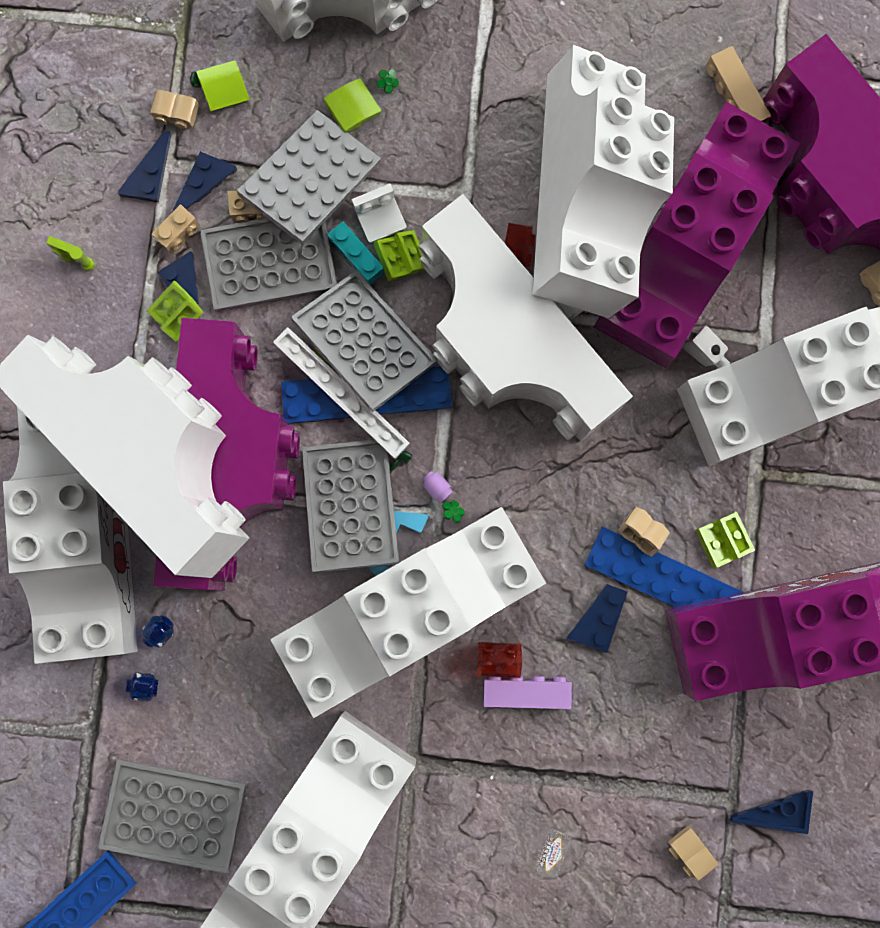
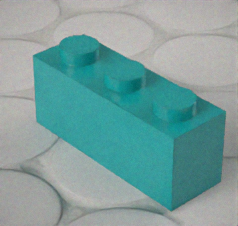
M343 221L327 234L329 242L370 286L385 275L384 267Z

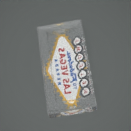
M551 829L535 871L557 880L572 838Z

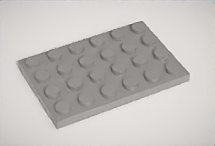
M317 110L237 190V195L303 245L380 164L381 158L349 133H344L341 127Z
M268 218L200 230L215 312L324 292L337 284L330 243L327 236L326 221L303 245Z
M357 271L291 316V321L372 413L437 364V359Z
M374 439L302 447L312 572L322 573L398 564L399 554L388 452Z
M118 759L98 849L227 874L230 869L247 783Z

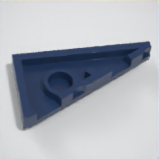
M170 131L162 133L118 190L119 196L159 202L172 136Z
M200 151L173 211L180 204L187 210L196 201L200 202L211 193L213 188L221 185L222 180L231 173H236L237 167Z
M190 251L157 273L167 288L175 280L199 304L194 267L195 257Z
M804 790L730 815V821L808 834L813 791Z

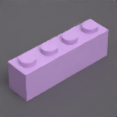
M488 675V679H484V707L571 709L572 682L566 681V677H553V680H545L544 676H532V680H523V676L511 675L510 679H501V675Z

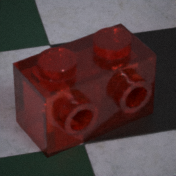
M508 222L505 244L525 268L526 266L530 267L532 254H528L529 247H534L536 234H532L533 227Z
M478 642L477 676L521 678L522 644Z

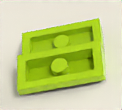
M236 60L196 71L210 112L250 100Z
M360 78L338 88L323 99L344 133L361 127L363 122L380 116L381 109Z
M414 230L400 232L394 237L376 240L373 243L388 281L400 279L425 270L419 261L423 255L418 248L420 243Z
M175 280L146 311L162 325L160 328L175 342L180 337L181 318L198 319L204 313L193 298Z
M737 512L695 530L713 569L755 551Z

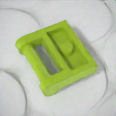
M49 236L46 244L52 248L51 252L59 256V259L68 263L71 260L77 262L86 271L94 269V261L86 257L81 248Z

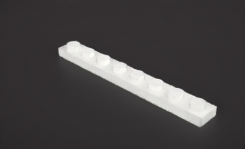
M288 327L273 341L290 360L394 459L410 445L376 410L372 413L347 383Z

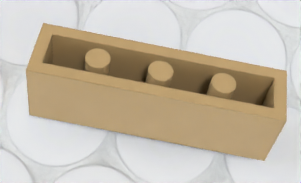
M733 46L710 56L706 69L708 75L713 77L718 93L723 95L726 102L766 124L771 115Z

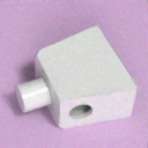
M707 325L693 329L682 346L687 353L705 367L715 365L721 368L730 364V361L724 356L728 347Z

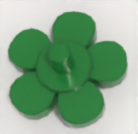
M389 69L388 72L386 70L379 72L381 79L377 81L378 88H384L385 93H391L393 87H398L399 80L394 78L396 76L395 70Z
M457 501L444 502L442 508L445 510L443 516L447 520L452 518L454 523L461 521L465 511L459 507Z

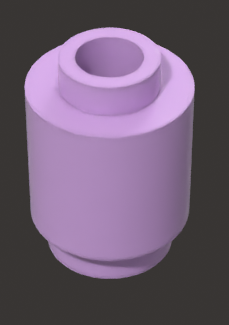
M431 471L422 479L425 482L422 486L435 500L438 499L440 503L453 492L450 489L451 485L438 471L435 474Z

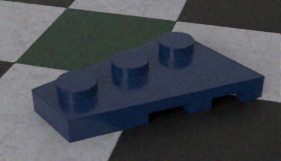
M606 584L566 638L608 652L628 591Z

